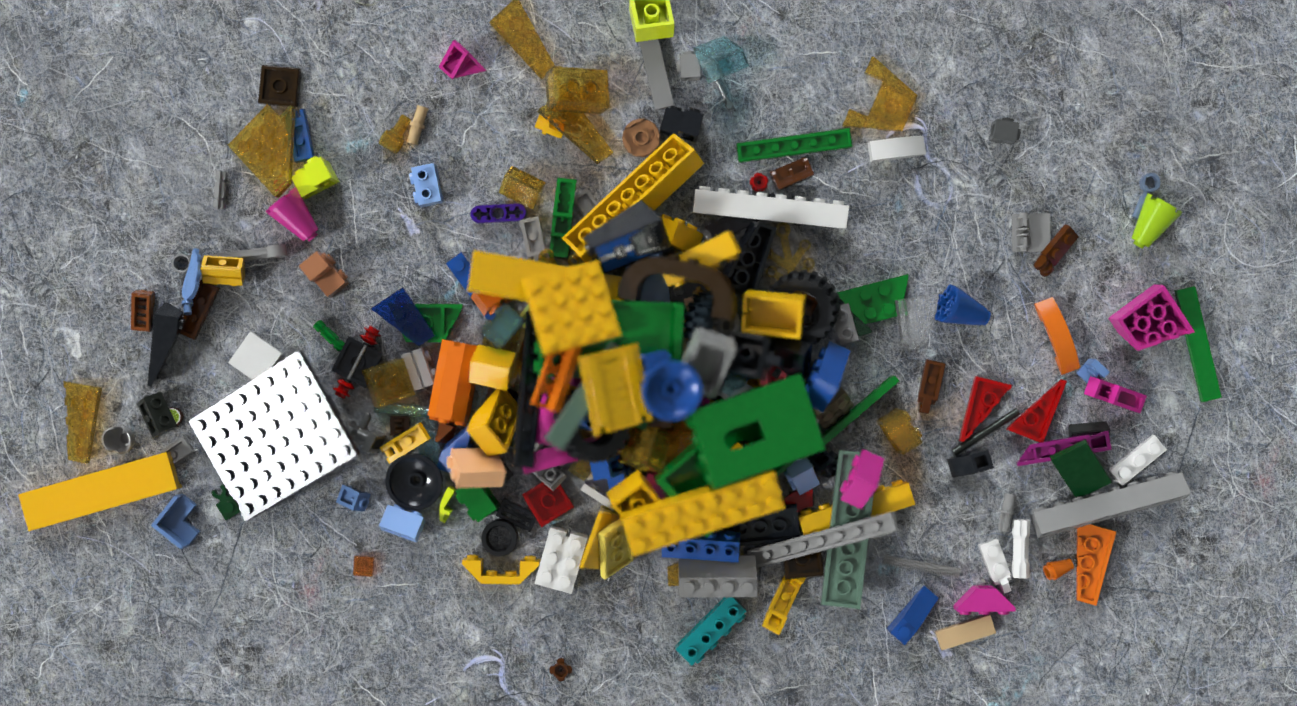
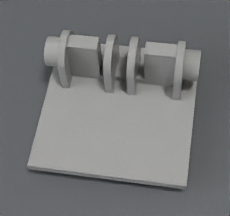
M1023 212L1012 214V252H1042L1051 241L1050 213L1028 214Z

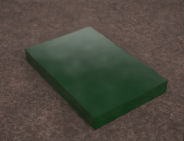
M1086 439L1050 456L1052 463L1075 498L1083 497L1112 483Z

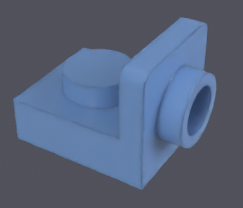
M1088 359L1076 372L1086 383H1088L1090 376L1105 378L1110 373L1096 359Z
M342 484L336 503L353 511H365L371 494Z

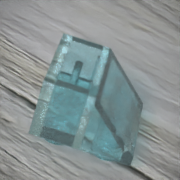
M725 36L693 48L708 84L749 67L743 49Z

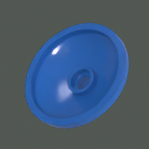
M676 360L661 362L650 369L643 380V402L654 416L662 420L676 421L689 416L701 401L702 383L700 377L691 366L684 362ZM668 385H673L671 391H667Z

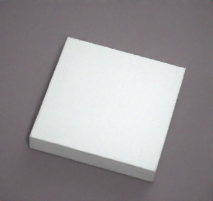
M250 331L228 363L254 380L273 368L283 353Z

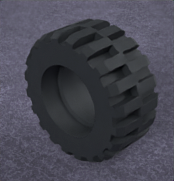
M804 269L800 272L794 270L787 275L781 276L769 292L789 294L793 292H806L817 300L820 306L819 316L814 322L804 324L803 334L800 338L814 345L819 343L821 339L824 340L830 331L833 330L839 317V295L835 293L834 285L829 284L825 276H818V272L813 271L809 273L808 270Z
M577 389L571 391V395H566L560 414ZM554 414L553 420H557L560 414ZM578 426L563 448V451L568 452V455L581 461L592 463L608 461L609 457L614 458L619 454L618 449L623 450L626 444L624 442L629 440L630 434H628V430L632 429V426L609 433L604 431L603 435L594 443H588L582 438Z

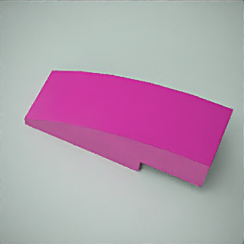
M1090 376L1084 391L1085 395L1137 413H1141L1147 397L1144 394Z

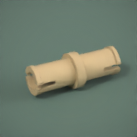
M420 105L416 106L413 121H410L409 124L411 128L406 142L418 145L422 129L425 128L424 122L429 110Z

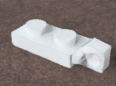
M995 538L979 544L991 581L994 582L995 586L999 584L1001 592H1004V594L1010 592L1011 588L1008 581L1012 580L1011 573L998 539Z

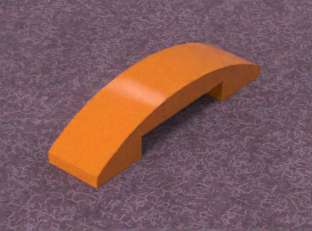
M1050 297L1035 303L1034 306L1039 319L1044 323L1056 354L1055 360L1061 375L1079 369L1080 364L1073 339L1054 298Z

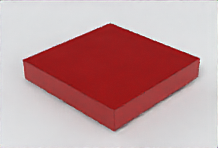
M541 482L521 494L541 527L574 508L561 484L552 491Z

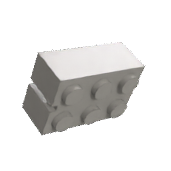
M696 327L681 362L691 366L700 377L702 396L714 399L736 352L735 341L732 337Z

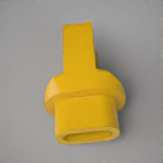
M549 115L548 117L538 116L535 128L542 130L544 135L550 134L554 137L562 138L564 133V125L562 123L550 120Z

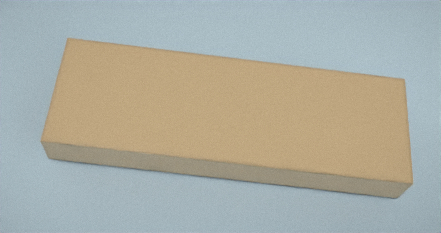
M984 615L936 630L935 634L942 651L996 634L991 615Z

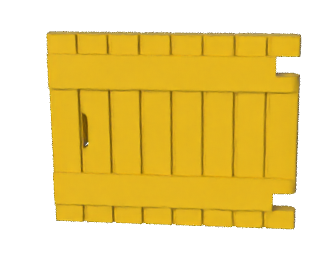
M638 343L578 357L594 436L601 435L600 427H604L605 432L609 433L642 424L641 416H645L646 422L653 421L652 413L647 409L642 398V383L645 377Z

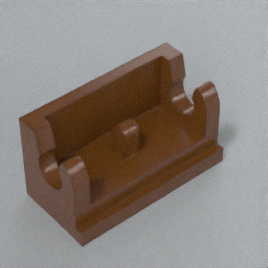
M803 157L770 171L769 174L778 192L812 177L814 172L808 159Z

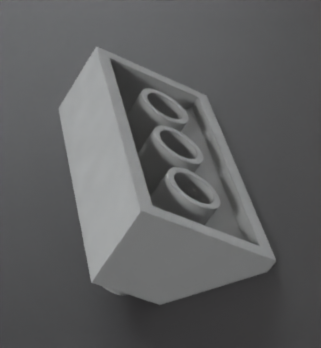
M740 555L739 563L678 558L679 597H757L756 556Z

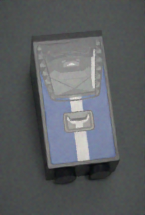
M642 200L583 237L586 244L584 249L592 258L590 262L599 260L603 274L671 247L661 217Z

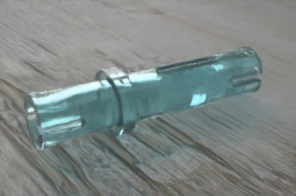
M376 400L374 403V413L407 415L410 418H415V416L429 418V406L416 405V403H411L410 405Z

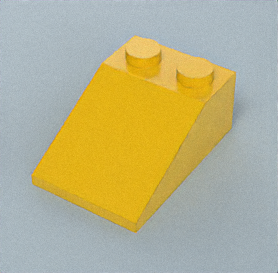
M496 389L472 416L467 428V432L488 457L506 453L516 430L518 403L508 391Z

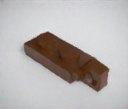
M925 359L917 396V402H921L919 412L929 414L930 406L935 405L936 401H938L945 363Z

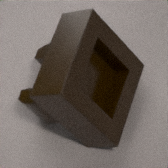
M390 416V435H400L411 428L410 416Z

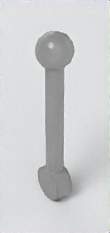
M712 73L711 78L715 80L726 101V108L732 109L733 102L729 101L718 79L719 75Z

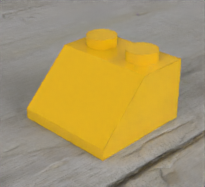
M636 470L607 492L611 506L618 513L661 500L651 483L639 470Z

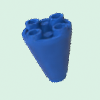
M951 284L948 285L943 294L937 296L935 304L938 305L935 320L943 323L981 326L986 325L991 317V313L986 307L959 287Z

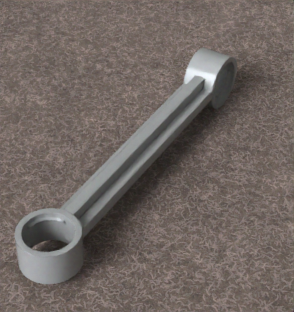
M278 244L262 248L209 254L207 256L244 258V261L287 257L286 244ZM177 254L172 259V267L176 272L186 274L188 267L184 271L180 270L178 261L180 258L186 257L190 264L191 256Z

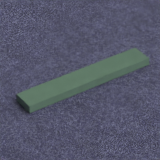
M610 341L604 351L618 348L619 346ZM583 382L544 438L559 450H563L589 411Z

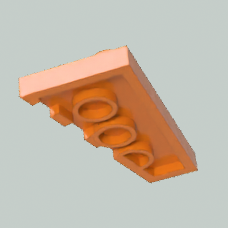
M1092 524L1077 528L1076 600L1097 606L1116 531Z

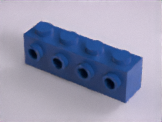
M732 530L714 531L707 538L703 534L662 547V557L739 563L741 532Z

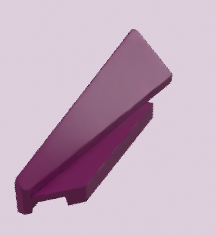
M1103 431L1092 436L1086 434L1030 444L1016 462V465L1023 466L1051 461V455L1085 439L1094 453L1112 450L1109 432Z

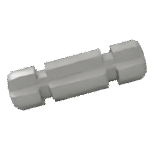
M217 171L215 174L217 182H215L214 186L215 200H213V208L224 209L225 201H223V198L226 196L225 180H227V173Z

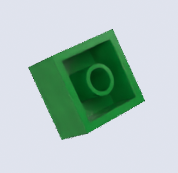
M489 487L458 488L455 491L457 493L455 495L461 505H466L468 508L467 513L473 521L476 519L477 522H480L501 505Z

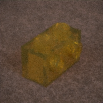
M511 166L504 175L499 193L526 207L534 209L540 200L546 182Z

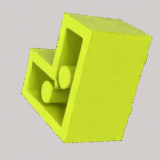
M314 156L308 159V163L303 165L304 168L295 171V175L291 176L300 196L304 199H308L339 183L330 162L321 156Z

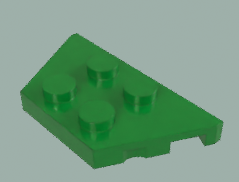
M906 274L837 293L844 304L849 303L851 312L862 325L901 315L909 276Z
M388 304V307L392 311L406 342H442V339L447 340L463 309V304Z

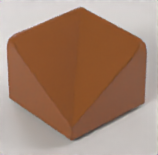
M440 423L435 442L447 443L454 436L456 426Z

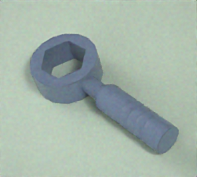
M1155 173L1145 174L1139 181V186L1144 192L1140 196L1132 217L1135 219L1139 217L1146 195L1160 187V178ZM1148 177L1155 181L1154 187L1151 189L1145 185L1146 178Z

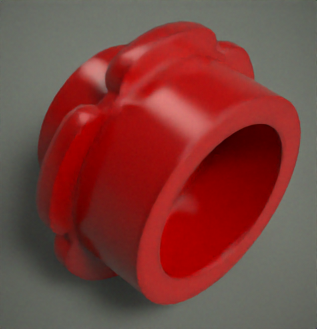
M756 173L754 177L750 178V185H752L754 191H764L768 187L767 183L769 181L766 175Z

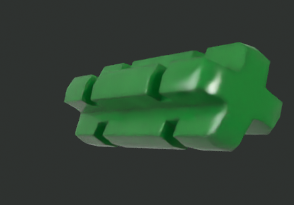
M317 321L313 328L317 332H321L320 335L340 352L345 343L339 340V337L329 327H326L323 321Z

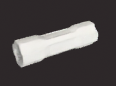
M1012 519L1013 561L1011 577L1026 579L1029 578L1030 520Z

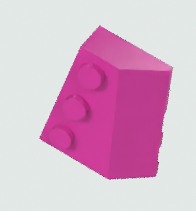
M1152 285L1108 318L1118 334L1137 351L1195 332L1164 285Z

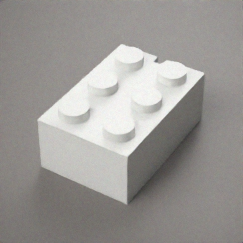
M551 525L534 584L572 594L588 535L571 531L569 537L566 536L567 529Z

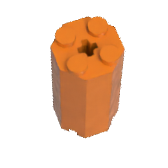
M442 339L428 410L430 420L444 424L455 423V425L466 426L467 422H469L476 386L474 383H469L470 361L477 345Z

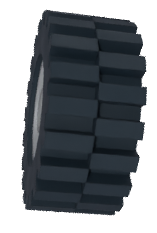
M702 291L699 295H695L692 298L694 302H689L687 305L689 311L684 312V317H687V320L683 322V327H686V332H683L684 338L689 339L686 342L687 346L696 327L729 337L731 330L741 332L742 315L744 314L742 312L743 300H740L741 296L736 294L737 311L735 319L728 320L712 316L714 306L712 291Z

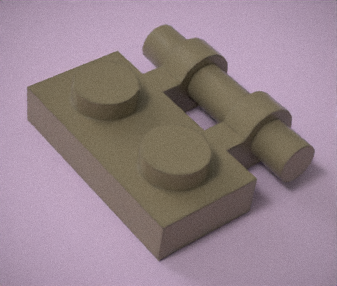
M840 387L823 413L818 410H813L815 418L820 420V425L826 430L830 425L836 424V420L843 414L846 415L850 412L849 409L854 404L846 391Z

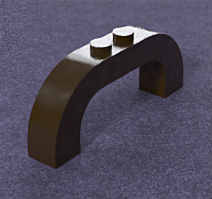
M669 254V257L642 259L629 267L619 283L616 298L639 301L641 300L642 288L646 279L655 273L705 283L713 293L714 306L712 316L733 320L736 317L737 297L731 281L715 267L700 264L699 259L688 258V261L680 260L681 256Z

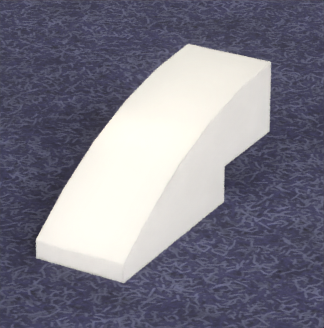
M924 136L890 138L870 141L868 143L870 163L926 155Z

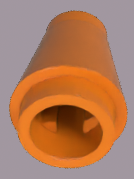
M1070 558L1047 562L1043 566L1044 574L1048 580H1057L1074 569V564Z

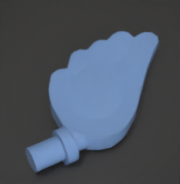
M196 248L192 250L190 264L182 287L184 315L192 314V299L199 288L201 255L199 254V249Z

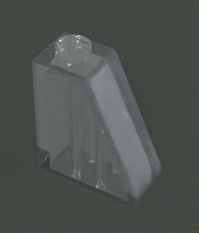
M926 294L895 300L900 343L902 346H908V349L920 348L921 344L927 343L939 300L938 294Z

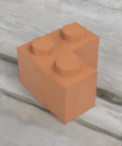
M316 251L299 265L309 280L315 282L327 297L332 298L349 284L346 280L348 276L342 269L338 270L334 265L336 261L330 254L327 255L326 253Z

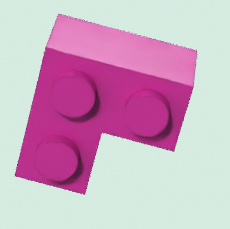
M862 449L859 456L855 455L851 466L854 467L848 475V480H844L840 487L842 492L840 500L862 509L878 487L884 458Z

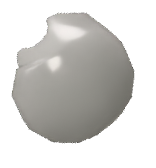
M116 425L105 430L102 435V443L108 452L113 451L118 454H124L132 450L135 444V434L127 426Z

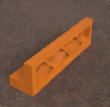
M583 346L547 355L530 404L560 414ZM559 353L560 361L553 365V356ZM552 372L554 375L553 381L547 384L546 377ZM546 391L548 395L546 402H538L540 394Z

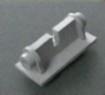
M849 303L840 305L839 317L835 324L840 345L858 341L859 337Z

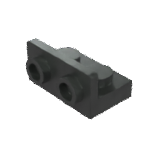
M162 392L144 397L136 403L153 438L177 426Z

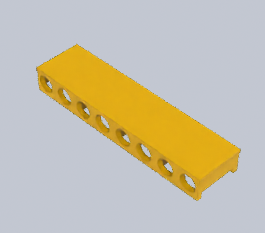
M474 250L466 292L528 302L521 281L522 278L567 267ZM603 274L610 299L625 301V299L616 298L622 277Z
M169 451L18 494L28 531H32L182 488V484L179 483L171 452Z

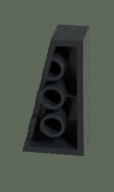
M751 222L738 243L742 252L737 254V259L726 263L722 270V273L731 281L736 294L741 296L740 299H743L747 289L758 290L776 227L762 222Z

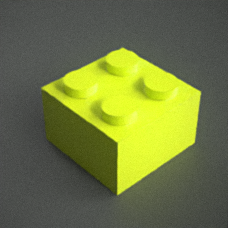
M629 0V11L636 42L674 37V19L669 0Z

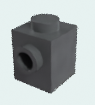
M1011 118L994 120L991 125L989 141L1012 145L1020 138L1021 129H1019V123L1014 122V119Z

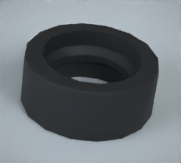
M493 520L482 531V546L493 556L508 555L518 543V530L514 524L507 520ZM498 526L505 527L511 533L510 544L502 549L493 547L489 542V533Z

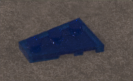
M404 287L371 308L417 346L423 345L436 336Z

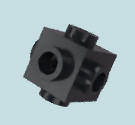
M826 449L819 451L809 459L815 466L813 468L820 477L824 475L829 479L836 475L838 455L833 450L830 452Z

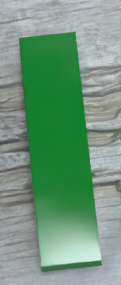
M557 178L549 257L568 259L569 246L562 237L572 229L577 180Z

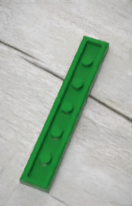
M850 128L736 143L738 163L853 147Z
M1192 286L1175 290L1177 305L1195 331L1191 334H1185L1200 401L1206 402L1222 398L1196 287Z
M890 375L854 406L850 412L821 435L824 446L896 385L899 379L896 376Z

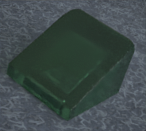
M858 317L853 318L858 336L872 333V330Z

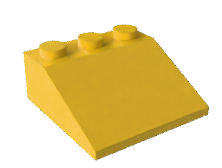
M601 505L579 568L600 569L598 532L621 518L616 510L612 511L608 507Z

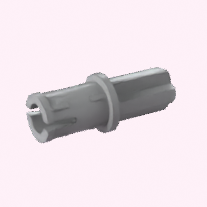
M1004 493L1002 509H999L1001 515L998 530L1008 532L1010 529L1012 515H1015L1013 510L1017 498L1016 495Z

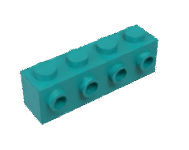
M723 597L675 645V649L691 666L695 662L697 664L700 663L705 657L704 653L708 649L713 650L719 643L717 640L722 635L724 637L727 636L732 630L731 626L736 622L740 623L745 618V613L747 612L745 607L735 597Z

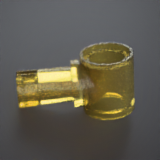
M402 114L393 128L384 131L380 137L379 145L397 154L404 143L403 133L409 126L411 119Z

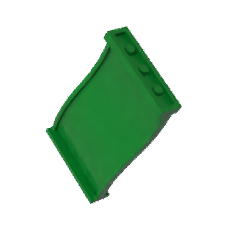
M611 300L621 336L585 345L582 347L579 356L602 352L608 343L613 341L619 347L638 343L640 354L667 350L672 360L682 361L684 303ZM535 341L534 353H538V361H534V373H537L539 378L547 355L543 356L540 342ZM559 353L553 356V365L559 363ZM579 360L572 378H582ZM551 372L547 375V377H554V375Z

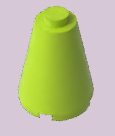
M1149 193L1145 197L1131 237L1134 240L1133 244L1142 249L1145 246L1149 248L1183 213L1159 198L1153 197L1151 199L1152 195Z

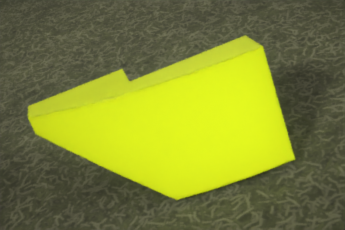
M451 485L445 491L440 503L439 518L444 524L454 510L447 506L457 490Z

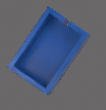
M831 341L828 342L826 347L822 346L818 354L819 358L814 359L810 367L813 372L810 371L806 379L808 384L806 383L805 385L812 408L822 413L839 388L850 354V350Z

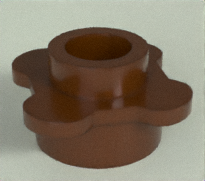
M559 658L557 663L550 667L549 671L551 674H554L558 681H564L567 674L572 672V667L567 665L563 658Z

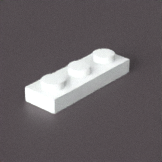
M1151 435L1108 471L1118 484L1123 486L1167 449L1155 435Z

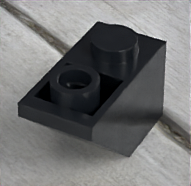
M985 448L947 459L952 478L976 474L994 468L989 450Z

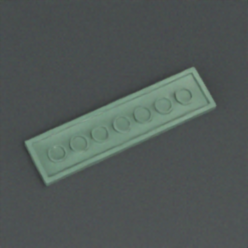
M838 450L830 528L871 518L874 492L862 509L840 500L842 495L840 487L844 480H848V475L854 467L851 466L852 460L855 455L859 456L860 452ZM868 539L827 550L821 605L854 609L861 608Z

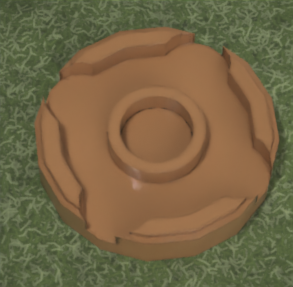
M645 119L631 121L623 131L622 141L625 149L635 157L643 158L650 156L659 146V129L653 122Z

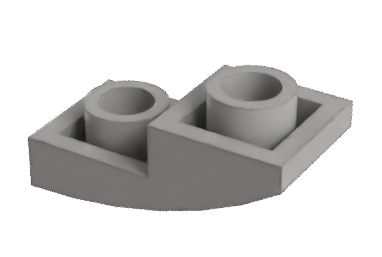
M556 467L532 472L552 491L566 479V475Z

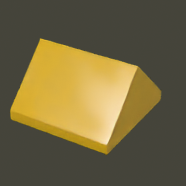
M478 344L470 361L469 383L508 391L516 353Z

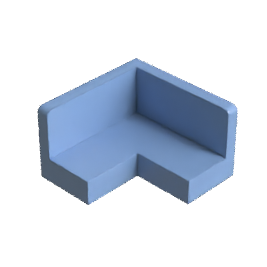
M183 493L177 494L171 499L151 526L178 548L184 549L189 547L200 533L198 529L186 521L197 504Z

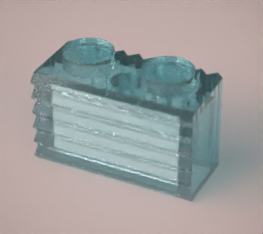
M505 304V306L501 305L495 311L496 316L492 321L488 320L482 326L483 331L481 334L500 350L526 322L508 304Z

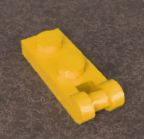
M422 422L379 448L382 453L386 454V460L390 464L400 456L407 454L430 440L431 437Z

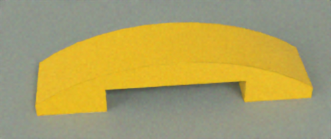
M784 574L769 605L762 627L780 635L788 618L787 615L806 578L785 580Z

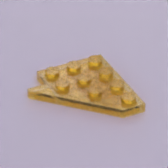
M267 104L228 146L276 198H279L292 185L296 109L290 105L279 116Z

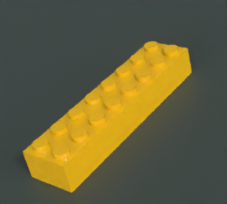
M673 133L567 232L562 239L584 263L590 262L592 258L584 249L586 244L583 237L640 200L655 211L703 166L704 162L695 149Z
M769 469L716 489L706 485L619 514L634 557L785 509L776 473L773 469Z

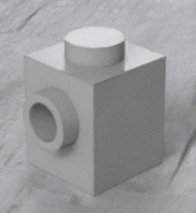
M695 51L683 52L684 54L680 55V60L676 61L677 72L681 73V81L700 80L699 53L695 54Z

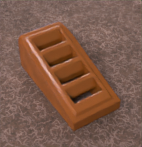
M135 290L132 292L131 330L151 331L155 301L154 291ZM139 298H147V301L139 300ZM139 305H145V306H146V308H138V307H139ZM138 313H145L146 316H138ZM137 320L146 321V324H138Z

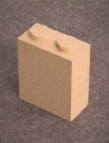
M451 448V454L447 457V467L451 469V479L455 481L457 488L503 487L506 470L500 454L488 457L481 448Z

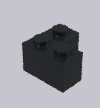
M676 106L666 107L660 133L670 136L674 133L681 139L696 143L704 114L696 108L685 109L682 112V109Z

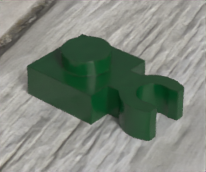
M223 484L220 486L222 494H218L216 490L211 491L214 498L220 500L216 506L227 521L240 513V509L233 497L228 495V490Z

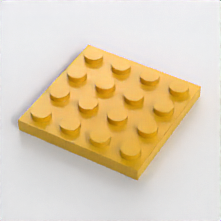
M599 260L522 278L521 281L543 356L621 336Z

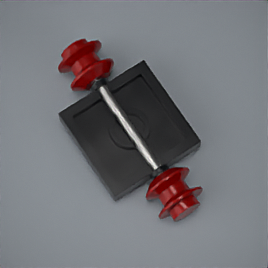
M373 326L364 327L366 333L365 335H360L364 341L363 343L348 336L331 370L345 377L344 379L337 380L339 383L338 388H333L336 391L335 395L343 399L346 396L351 397L348 392L355 389L352 381L367 388L384 353L370 347V344H378L375 340L376 337L382 336L378 334L380 330Z

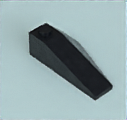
M167 302L154 313L147 384L150 387L157 380L181 330H184L185 327L183 311Z

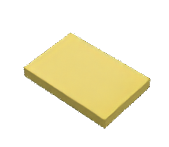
M621 518L598 532L601 577L605 580L633 561V555Z

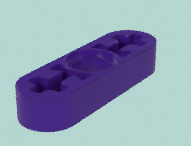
M518 203L475 206L470 213L472 220L478 224L519 222L525 219L527 215L525 207ZM510 207L509 211L511 212L516 211V208L519 207L523 214H520L519 218H516L515 214H509L510 219H507L508 212L506 208ZM497 208H501L504 211V216L501 219H496L493 216V212ZM487 209H490L491 220H488V216H482L481 220L474 216L478 213V210H481L482 213H488Z

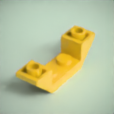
M475 554L467 555V558L462 560V565L481 584H520L540 565L541 559H536V556L532 555L525 556V559L520 560V574L513 570L505 571V574L497 573V570H487L486 573H483V558H479V555Z

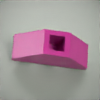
M992 585L972 586L954 604V609L961 615H971V612H979L980 615H990V612L1009 615L1010 612H1016V608Z

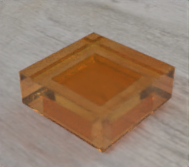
M355 555L353 576L372 577L374 557Z

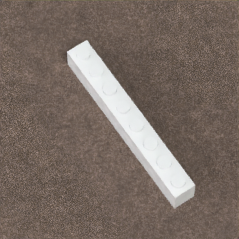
M699 186V189L694 191L693 213L847 228L849 206L844 205V201L833 200V204L825 203V199L814 198V201L811 202L806 201V197L795 196V199L792 200L787 199V195L776 194L775 198L768 197V193L757 192L755 196L749 195V191L737 190L736 194L730 193V189L718 188L717 192L710 191L711 187Z

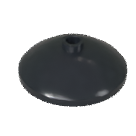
M417 453L402 455L389 466L386 473L385 483L387 492L391 499L404 509L414 511L426 509L435 503L442 492L443 478L441 471L436 463L425 455ZM415 476L420 477V482L415 480Z

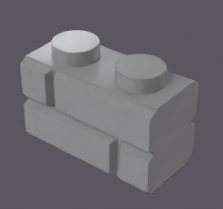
M422 347L401 355L413 392L434 384L436 369L431 367L430 361H432V356L429 350L426 351Z

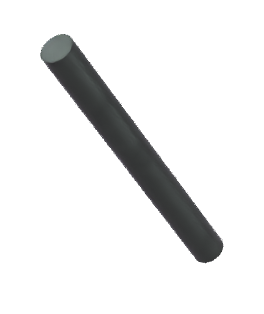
M1016 408L951 449L955 456L1020 415L1019 411Z

